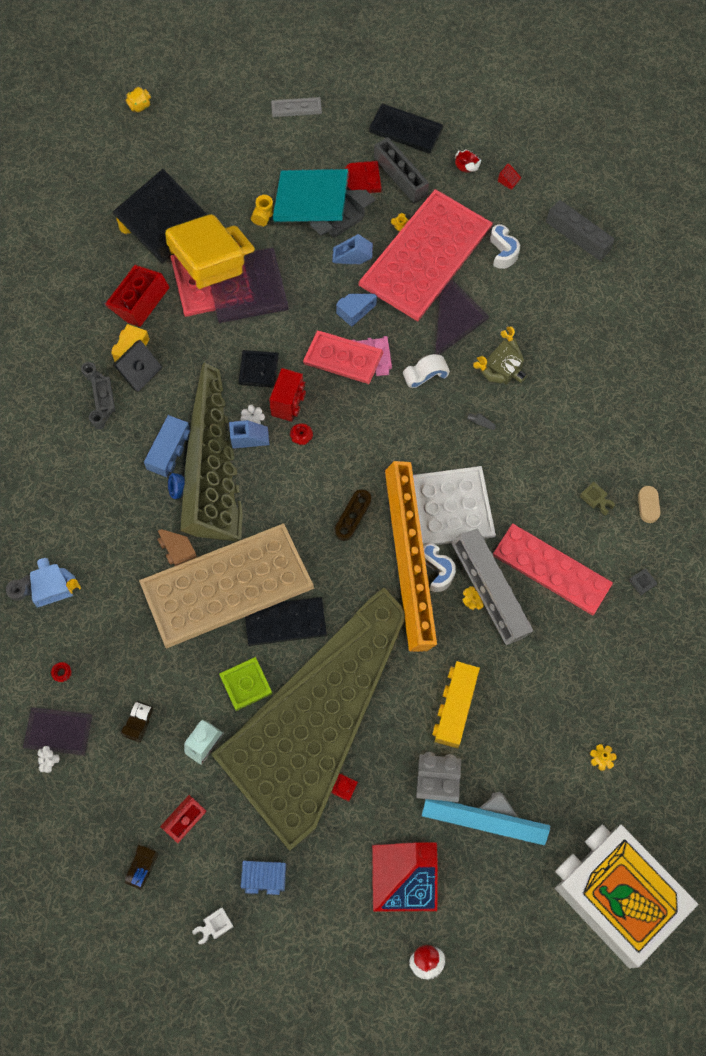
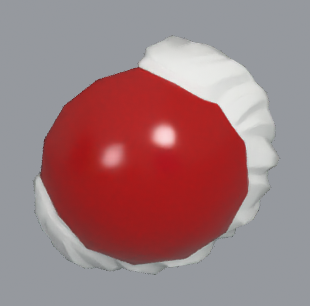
M459 150L457 152L455 164L459 170L466 173L478 170L481 163L479 157L469 150L462 152Z
M422 945L410 957V968L421 979H434L444 969L445 956L437 947Z

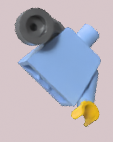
M42 558L37 561L38 570L32 571L30 575L20 580L9 582L6 586V593L14 601L22 600L32 593V601L38 608L73 596L72 590L75 588L80 590L81 586L75 576L68 570L59 568L57 564L50 565L48 558Z

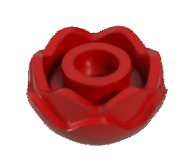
M298 423L291 428L290 437L293 443L305 445L313 438V431L309 425Z

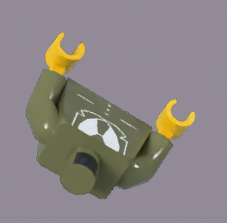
M507 327L508 334L505 330L501 332V336L507 338V341L504 340L487 359L484 356H480L477 358L478 361L473 364L474 368H480L481 373L489 382L504 383L506 385L513 378L522 383L527 377V374L521 370L524 359L517 341L513 337L515 331L513 327Z

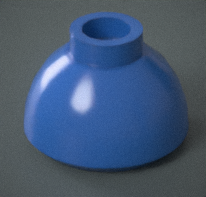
M172 473L168 479L169 494L174 500L183 497L185 483L184 476L177 473Z

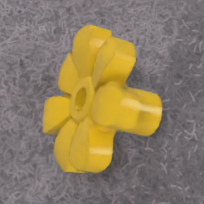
M470 586L463 591L465 596L463 603L471 610L483 608V602L477 590L475 591V587Z
M599 744L596 746V750H591L590 756L594 757L590 761L592 766L598 765L600 771H604L606 767L611 769L614 766L612 761H615L617 758L616 754H611L612 748L606 746L604 749L603 745Z

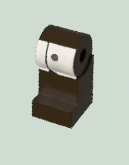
M137 701L132 708L126 725L123 726L122 736L141 743L150 722L153 706Z

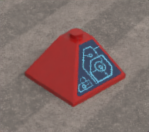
M437 842L372 845L373 912L437 911Z

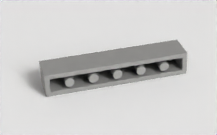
M478 528L460 534L451 544L504 643L507 646L525 638L533 632L531 624L523 613L521 605L516 600L511 587L508 585L493 554L485 543L484 537Z

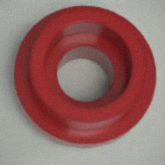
M64 662L55 664L51 669V676L57 682L67 681L72 674L71 667ZM60 670H65L64 675H58V672Z

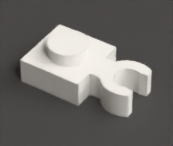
M220 908L204 919L205 927H197L192 932L194 935L200 931L203 932V939L198 941L201 945L207 942L209 935L212 934L214 939H216L234 926L224 909Z

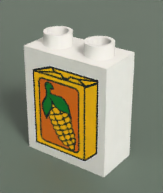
M602 824L585 841L592 851L582 861L572 854L557 868L555 872L561 877L562 881L554 889L628 968H637L695 909L698 903L622 825H619L610 832Z

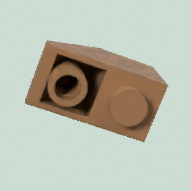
M162 529L158 531L160 538L157 540L162 549H167L168 554H166V558L170 565L174 564L177 566L197 558L188 537Z

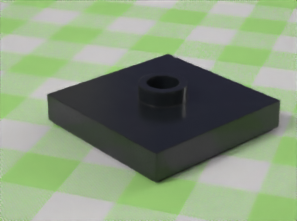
M137 340L113 364L136 392H139L162 368L141 340Z
M243 350L239 385L274 388L279 353Z

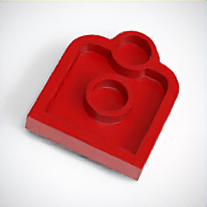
M378 161L349 163L345 167L349 173L348 191L366 190L368 193L381 192Z

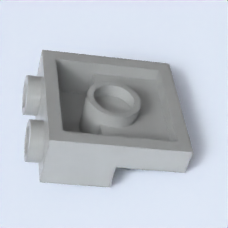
M426 752L424 755L420 754L416 798L458 802L461 759L456 758L452 754H447L444 757L436 756L432 752Z

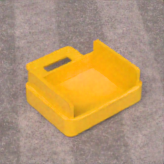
M212 214L170 227L165 232L170 252L175 254L190 276L196 280V287L198 289L241 275L244 255L255 250L254 246L237 226L225 228L217 217Z

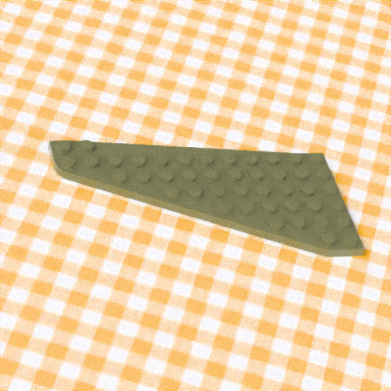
M385 587L371 597L235 735L211 754L289 851L293 850L316 830L403 626L404 610Z

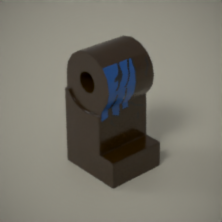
M138 844L135 852L136 855L125 879V884L142 890L159 853Z

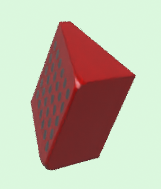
M507 164L500 172L498 182L512 190L520 181L521 176L510 164Z

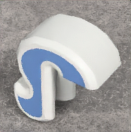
M500 224L492 228V235L490 237V242L501 251L495 257L493 266L508 268L518 259L520 244L515 237L508 235L509 229Z
M432 354L423 357L418 361L417 365L405 368L403 375L408 387L416 388L435 375L445 379L449 375L450 370L443 356Z
M427 543L423 545L425 563L439 574L430 585V591L441 592L447 589L454 579L456 573L455 563L448 556L439 555L440 549L437 545Z

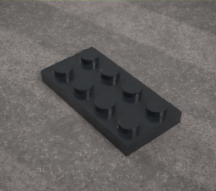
M383 103L369 127L370 133L384 138L389 137L392 141L431 154L443 130V124Z
M322 597L280 602L245 616L248 646L327 636Z

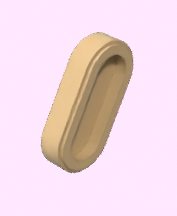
M644 486L638 493L640 517L646 523H654L660 516L658 492L652 486Z

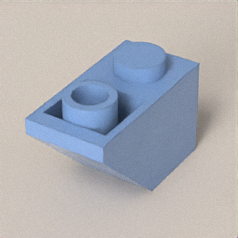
M249 420L229 422L232 449L269 445L267 426Z

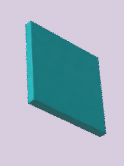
M348 169L281 170L273 221H343L349 175Z

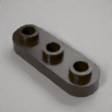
M357 490L335 526V535L339 540H350L371 504V494L367 490ZM359 499H364L365 502H364V503H360L358 500H359ZM355 514L357 517L352 519L350 515ZM342 530H347L348 533H347V534H342L341 531H342Z

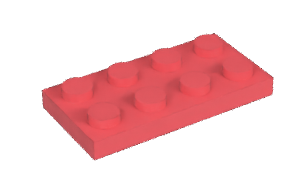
M317 330L303 362L305 365L370 384L383 355V350Z

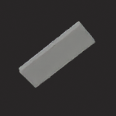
M320 97L271 100L272 117L322 114Z

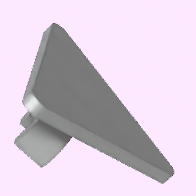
M501 792L492 793V798L479 807V809L518 818Z

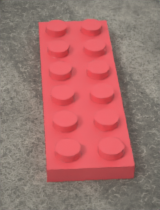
M513 523L493 553L495 558L592 616L613 582Z

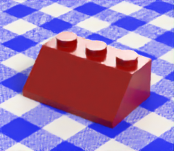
M134 265L105 305L127 323L141 327L170 287L162 273Z

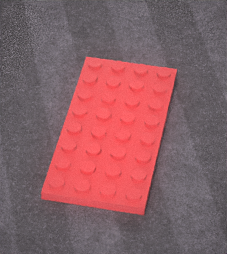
M434 189L361 278L359 286L375 294L378 298L414 320L419 321L488 233L493 223Z

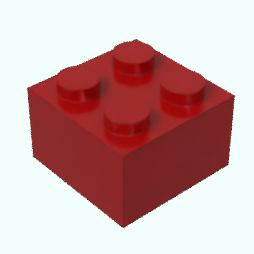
M281 368L269 399L271 416L290 422L293 421L294 416H298L300 411L299 403L304 401L306 395L304 390L306 382L303 381L302 373Z

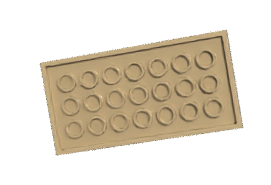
M284 523L139 580L166 649L314 589V585Z

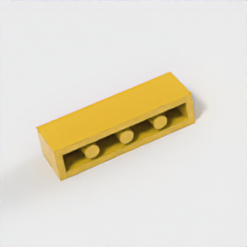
M456 661L455 667H450L448 678L451 679L450 686L446 685L443 697H446L444 705L440 704L437 715L441 717L440 723H435L432 735L436 736L434 742L459 748L479 667Z

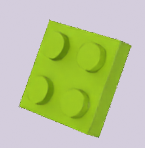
M256 657L219 673L235 711L272 695L270 686Z

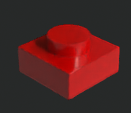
M339 773L331 794L349 802L358 782Z

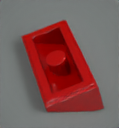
M188 795L160 827L179 843L207 811Z

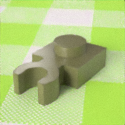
M595 482L588 486L580 495L593 509L598 506L600 512L605 516L609 512L605 506H609L611 509L615 507L613 501L605 499L608 494Z

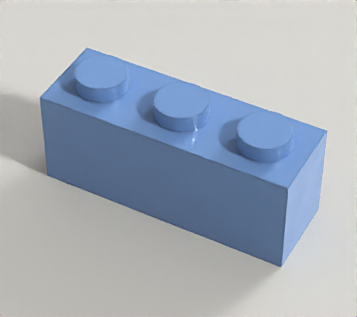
M169 415L167 416L144 461L147 470L165 477L168 476L169 472H173L176 465L175 460L177 456H181L185 440H189L190 427L188 422Z

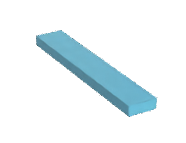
M425 799L422 812L423 817L540 845L546 844L550 832V825L449 801Z

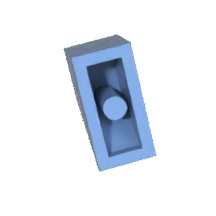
M357 234L333 247V263L362 264L372 259L373 243Z
M348 294L337 302V315L352 327L376 306L377 296L375 294Z

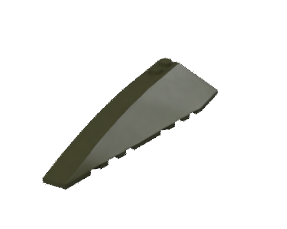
M203 363L188 440L180 531L195 537L238 542L242 538L243 514L241 501H238L239 508L237 509L234 493H239L240 491L239 485L234 486L232 476L237 475V470L230 463L235 458L230 431H226L225 424H228V417L224 415L223 411L226 405L225 400L221 396L223 388L220 370Z

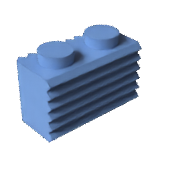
M243 861L241 889H246L245 893L258 894V890H267L268 895H280V891H285L286 863Z

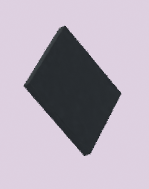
M164 169L160 170L113 211L117 219L162 264L173 255L166 242V230L208 215Z

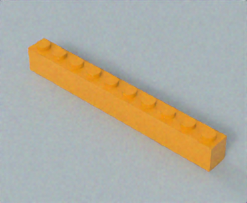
M393 461L385 470L408 647L409 651H428L437 645L412 465L411 462Z

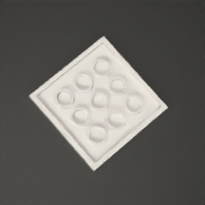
M482 466L413 475L423 545L427 543L435 545L449 544L460 534L477 528L484 539L496 536Z

